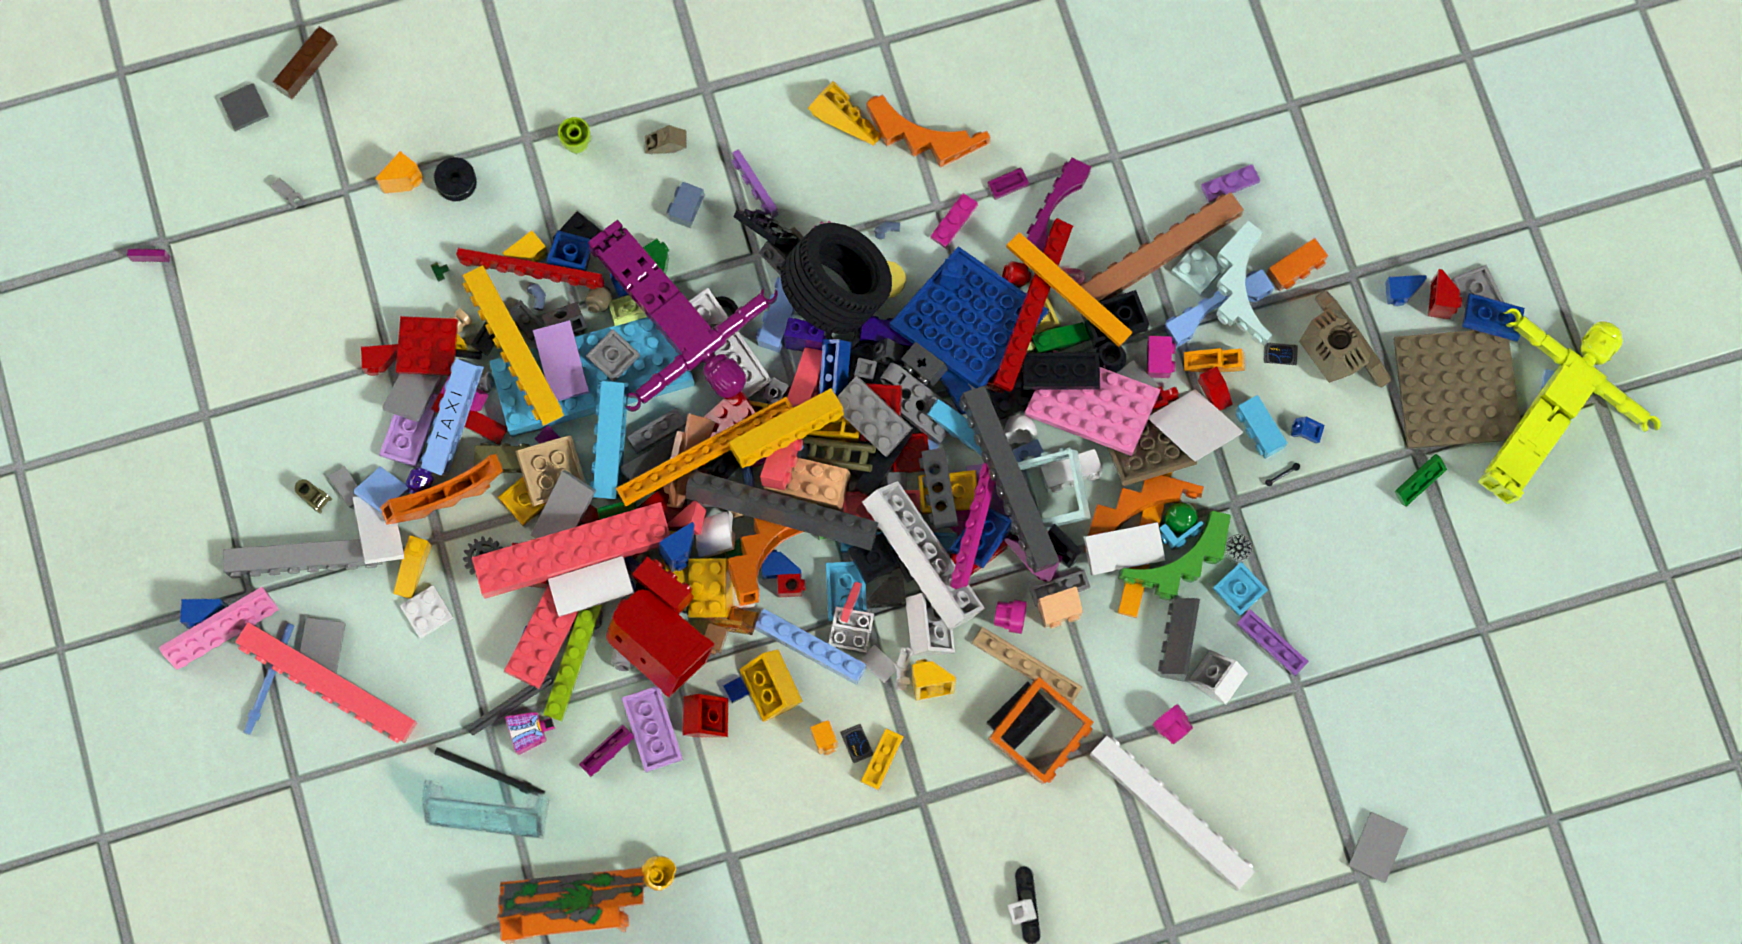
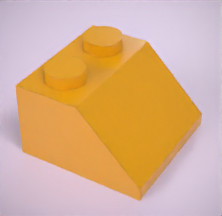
M400 151L375 179L383 193L411 191L414 187H418L422 182L423 176L418 165Z

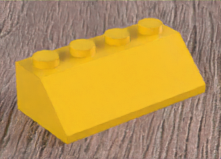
M927 659L915 661L916 664H912L911 678L916 701L954 694L956 677L935 662L927 661Z

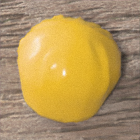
M654 856L649 858L642 866L644 883L650 889L662 891L672 884L676 866L671 859L665 856Z

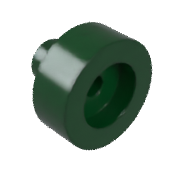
M438 262L431 264L438 282L444 280L443 274L450 271L447 264L439 267Z

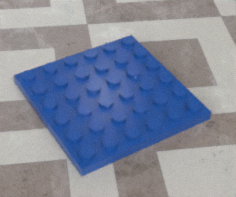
M958 246L947 259L964 262L959 289L940 286L944 267L943 263L890 322L889 327L912 344L917 342L944 362L947 369L976 389L986 386L997 373L1026 293ZM1044 306L1036 327L1049 312V309Z

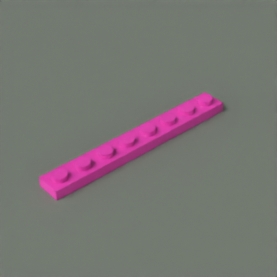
M983 463L982 469L979 472L980 477L975 488L973 502L970 506L971 511L965 524L966 529L961 539L959 554L956 557V566L951 575L950 586L954 589L968 586L995 486V481L990 478L987 463Z

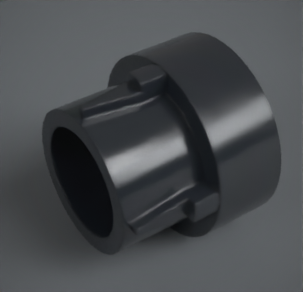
M1113 341L1097 347L1095 352H1099V365L1101 368L1117 373L1125 367L1126 353L1122 346L1118 347ZM1112 356L1115 361L1108 362L1105 360V357Z

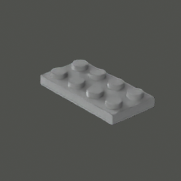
M855 376L837 396L843 407V417L876 446L885 457L912 430V427L858 376Z

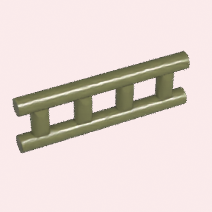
M813 437L804 438V444L809 445L808 456L802 455V459L845 469L872 471V465L867 464L869 453H875L876 446ZM817 446L827 447L825 458L815 457ZM834 448L844 449L842 460L832 459ZM851 450L861 451L859 463L849 462Z

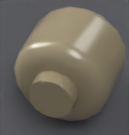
M605 285L603 288L596 287V289H590L585 298L588 309L594 313L606 311L613 297L611 290Z

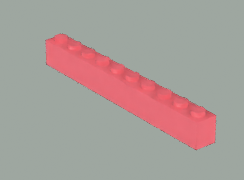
M249 622L235 641L239 645L238 649L247 655L250 652L255 654L257 661L264 665L266 662L273 665L271 669L279 674L287 673L290 675L288 679L296 684H299V682L306 685L305 689L315 694L316 691L321 693L323 700L330 704L333 701L339 704L338 708L347 714L350 711L356 714L355 718L364 724L366 721L373 724L371 728L381 734L383 731L390 734L388 738L396 743H399V741L405 743L417 725L415 720Z

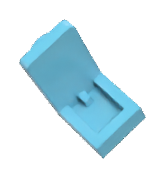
M1200 521L1179 538L1174 535L1165 523L1159 528L1161 541L1164 545L1167 544L1171 550L1175 547L1180 549L1187 543V538L1191 535L1194 538L1202 532L1201 528L1204 523Z

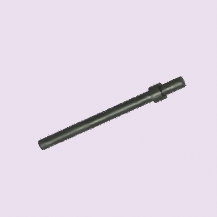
M437 747L434 754L516 787L520 789V792L525 794L531 793L540 798L544 797L545 791L532 786L530 782L525 780L522 782Z

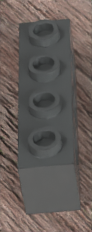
M938 448L921 451L922 458H919L921 470L925 469L926 475L922 476L924 488L928 487L929 492L925 497L927 506H931L932 513H928L930 525L934 524L935 530L958 526L945 449ZM933 467H937L940 469V471L937 474H931L929 472L930 469ZM935 486H942L943 490L941 492L933 491ZM939 504L946 505V509L943 511H938L936 507Z

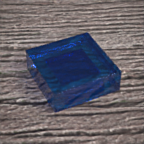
M741 677L723 685L732 704L750 695Z

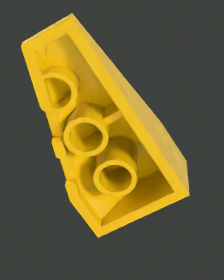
M832 81L817 96L808 109L813 116L874 146L882 136L869 120L862 118L859 113L861 110L858 106L853 107L849 102L850 96Z

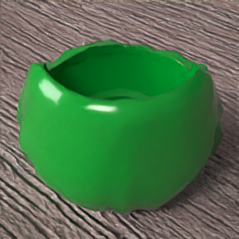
M1178 502L1171 505L1165 513L1166 525L1175 534L1183 535L1198 523L1195 508L1186 502Z

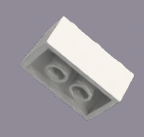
M920 593L905 598L913 655L932 656L955 653L953 629L949 630L943 623L926 595Z

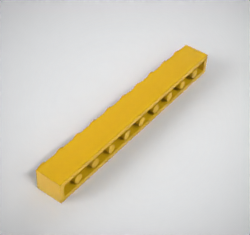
M482 265L463 274L465 282L462 285L466 293H471L470 300L473 306L479 307L480 310L477 312L482 321L486 320L487 324L485 327L489 335H494L495 338L492 340L496 348H501L503 351L500 353L505 363L509 362L510 366L508 369L512 377H517L518 381H516L520 392H525L524 399L527 405L533 406L534 409L531 411L536 421L540 419L544 426L563 417L564 414L559 402L484 266Z

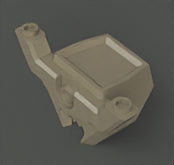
M1323 291L1317 295L1315 300L1324 312L1310 322L1299 342L1327 381L1330 383L1350 376L1365 366L1378 387H1383L1391 382V377L1382 362L1336 299L1328 291Z

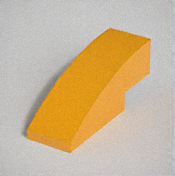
M1218 348L1184 352L1185 371L1206 372L1216 366L1220 372L1245 371V354L1242 348L1230 350Z

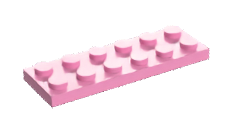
M260 587L163 644L159 649L164 657L178 670L196 658L202 657L213 648L219 647L230 638L239 635L248 622L256 625L264 618L273 615L279 608L266 590Z

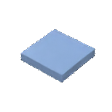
M382 467L375 470L354 489L355 495L380 513H382L380 507L386 501L402 497L409 492V488Z

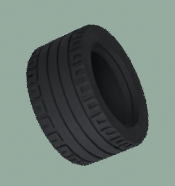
M823 223L815 226L793 248L781 266V284L789 303L807 322L829 333L845 334L858 330L885 303L892 290V275L884 255L867 236L844 224ZM822 265L835 271L846 282L851 292L837 285L827 275Z

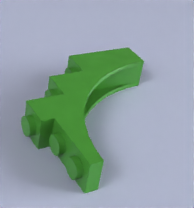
M1211 511L1207 516L1205 527L1198 541L1183 557L1173 563L1154 569L1123 568L1119 572L1118 579H1122L1126 584L1139 583L1142 584V587L1148 589L1156 587L1154 595L1160 596L1159 598L1162 600L1174 599L1178 594L1180 578L1186 582H1194L1201 576L1203 560L1208 564H1217L1223 560L1231 515Z

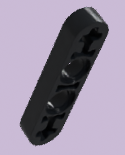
M1022 866L1015 872L1018 902L1023 901L1021 892L1029 890L1032 893L1031 900L1036 913V919L1020 923L1022 938L1026 944H1036L1041 934L1033 873L1030 868ZM1022 870L1029 874V877L1026 878V884L1031 883V887L1024 886L1019 888V884L1023 885V879L1018 877ZM1036 923V927L1032 926V932L1036 933L1037 937H1034V941H1030V938H1026V934L1029 933V927L1024 928V924L1031 925Z

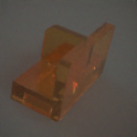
M732 606L728 618H715L713 624L728 629V632L753 635L759 613Z

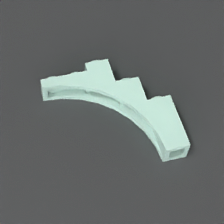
M1248 220L1217 256L1219 264L1224 268H1229V270L1221 277L1216 287L1223 296H1228L1229 298L1218 309L1216 315L1221 323L1228 324L1230 327L1237 322V326L1242 331H1247L1252 335L1255 342L1262 343L1265 346L1272 334L1260 323L1254 314L1245 286L1247 261L1252 249L1261 239L1263 232Z

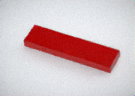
M439 393L431 407L432 411L439 413V403L444 394ZM471 410L464 426L497 445L501 443L508 430L506 426L477 411Z

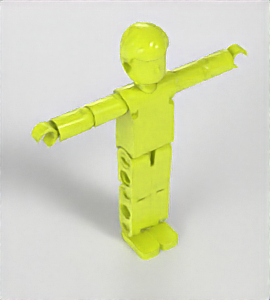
M1512 308L1503 313H1511L1516 318L1515 322L1508 323L1506 326L1513 327L1516 332L1559 365L1519 421L1514 431L1490 462L1484 472L1485 474L1478 480L1481 485L1490 492H1494V495L1506 504L1518 501L1524 494L1522 490L1568 428L1571 419L1577 416L1593 392L1600 395L1612 406L1616 407L1618 412L1623 413L1637 425L1641 423L1643 432L1648 431V420L1654 423L1655 431L1660 429L1661 422L1656 416H1650L1649 411L1628 397L1627 394L1608 381L1605 374L1594 367V365H1603L1607 361H1611V357L1622 346V333L1616 325L1606 321H1600L1592 325L1582 338V345L1580 347L1582 358L1571 348H1565L1549 334H1546L1527 317L1522 316L1517 309Z

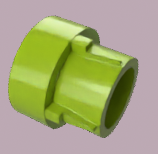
M578 117L567 118L560 124L558 136L562 146L575 154L583 152L588 147L589 142H591V132L588 124ZM579 133L578 136L571 137L572 134Z

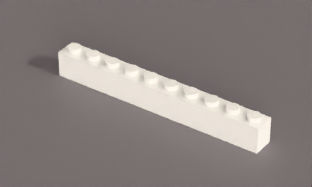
M1106 736L1091 752L1090 756L1229 885L1238 891L1255 873L1252 869L1254 866L1248 860H1242L1234 847L1231 845L1228 847L1222 842L1224 839L1217 832L1212 833L1208 829L1209 825L1202 818L1198 820L1193 815L1194 811L1185 804L1183 806L1178 801L1179 797L1174 792H1168L1163 787L1164 783L1157 777L1154 779L1150 776L1148 768L1143 764H1137L1134 761L1135 757L1127 750L1124 752L1119 747L1120 743L1114 737L1109 738Z

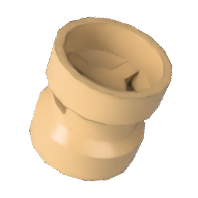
M461 308L455 312L453 317H449L458 319V334L463 331L465 325L473 322Z

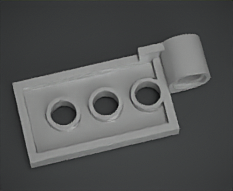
M890 363L881 376L880 381L883 385H902V389L907 390L909 393L908 399L902 398L901 416L936 443L940 444L948 432L932 421L927 413L937 399L958 413L960 412L902 367ZM917 401L923 403L924 409L922 411L916 408Z

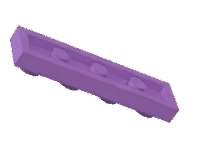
M740 150L734 151L732 153V164L736 170L740 169L743 175L741 177L745 184H750L752 187L751 192L756 200L759 199L761 201L763 212L766 215L769 214L772 219L778 216L776 205Z
M1251 609L1237 622L1236 625L1292 675L1296 676L1309 662Z

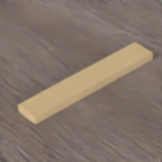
M981 627L972 642V645L1032 681L1040 677L1071 704H1073L1082 689V686L984 627Z

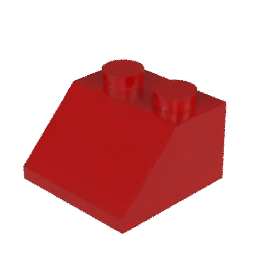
M1438 269L1431 280L1428 317L1451 319L1457 313L1458 308L1461 307L1462 297L1459 296V288L1443 269Z
M704 694L683 696V736L728 737V698Z

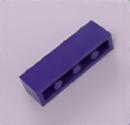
M872 315L862 325L860 344L871 341L872 345L875 346L876 343L889 338L904 346V350H909L913 345L889 327L890 322L894 318L884 320Z

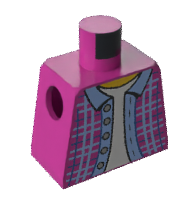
M537 712L505 717L517 755H521L546 742L544 732L555 729L552 717L541 721Z

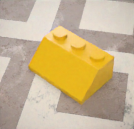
M779 649L762 653L739 669L763 722L785 713L803 702Z

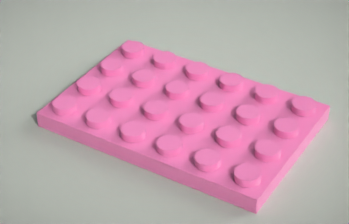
M1053 350L1052 353H1061V352H1058V351H1056V350ZM1100 367V389L1035 390L1025 411V416L1132 456L1160 394V389Z

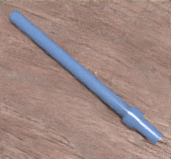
M289 623L286 625L280 640L286 645L294 625ZM270 665L254 707L249 711L247 716L249 719L243 731L245 734L251 735L256 721H259L261 708L276 671L271 669L273 665Z

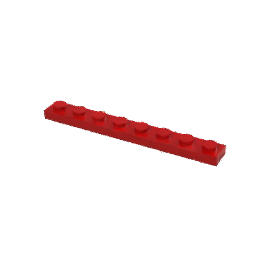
M458 248L456 253L459 262L465 266L473 265L480 267L483 265L485 270L490 268L501 273L511 272L518 276L528 275L535 279L544 278L556 283L566 282L572 286L582 285L589 289L603 288L605 283L602 275L599 273Z

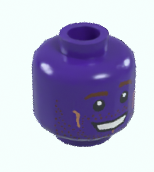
M420 467L412 469L405 483L410 488L409 492L413 494L431 488L434 478L431 476L432 472Z

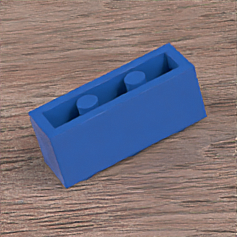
M823 339L819 394L831 388L837 397L848 385L851 342L839 339Z

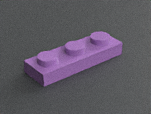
M1253 164L1206 182L1201 185V188L1208 203H1210L1222 194L1235 193L1260 182V178Z

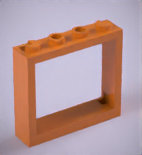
M1038 677L988 737V740L1037 781L1045 784L1046 782L1050 783L1056 776L1054 772L1058 767L1062 768L1068 761L1067 755L1071 751L1074 753L1081 744L1079 740L1083 736L1087 737L1093 729L1091 725L1094 722L1043 679ZM1040 688L1084 723L1044 774L1000 739Z

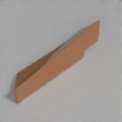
M688 414L685 433L676 432L670 459L710 438L715 421ZM692 471L663 486L664 492L669 494L668 507L683 508L686 500V484Z

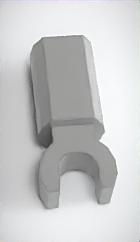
M278 178L273 183L272 188L286 200H289L294 208L298 207L294 202L295 199L299 198L301 201H304L303 196L300 193H295V190L281 178Z

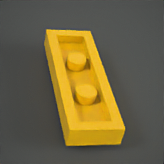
M887 728L885 729L861 783L879 791L904 736Z

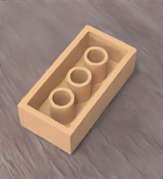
M797 458L796 467H792L791 482L786 485L785 491L764 487L766 491L787 495L841 511L851 474L845 468Z

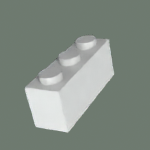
M1092 449L1078 454L1083 480L1089 479V481L1098 479L1103 469L1096 450ZM1070 459L1041 466L1040 474L1047 492L1052 491L1056 493L1062 491L1065 486H1075Z

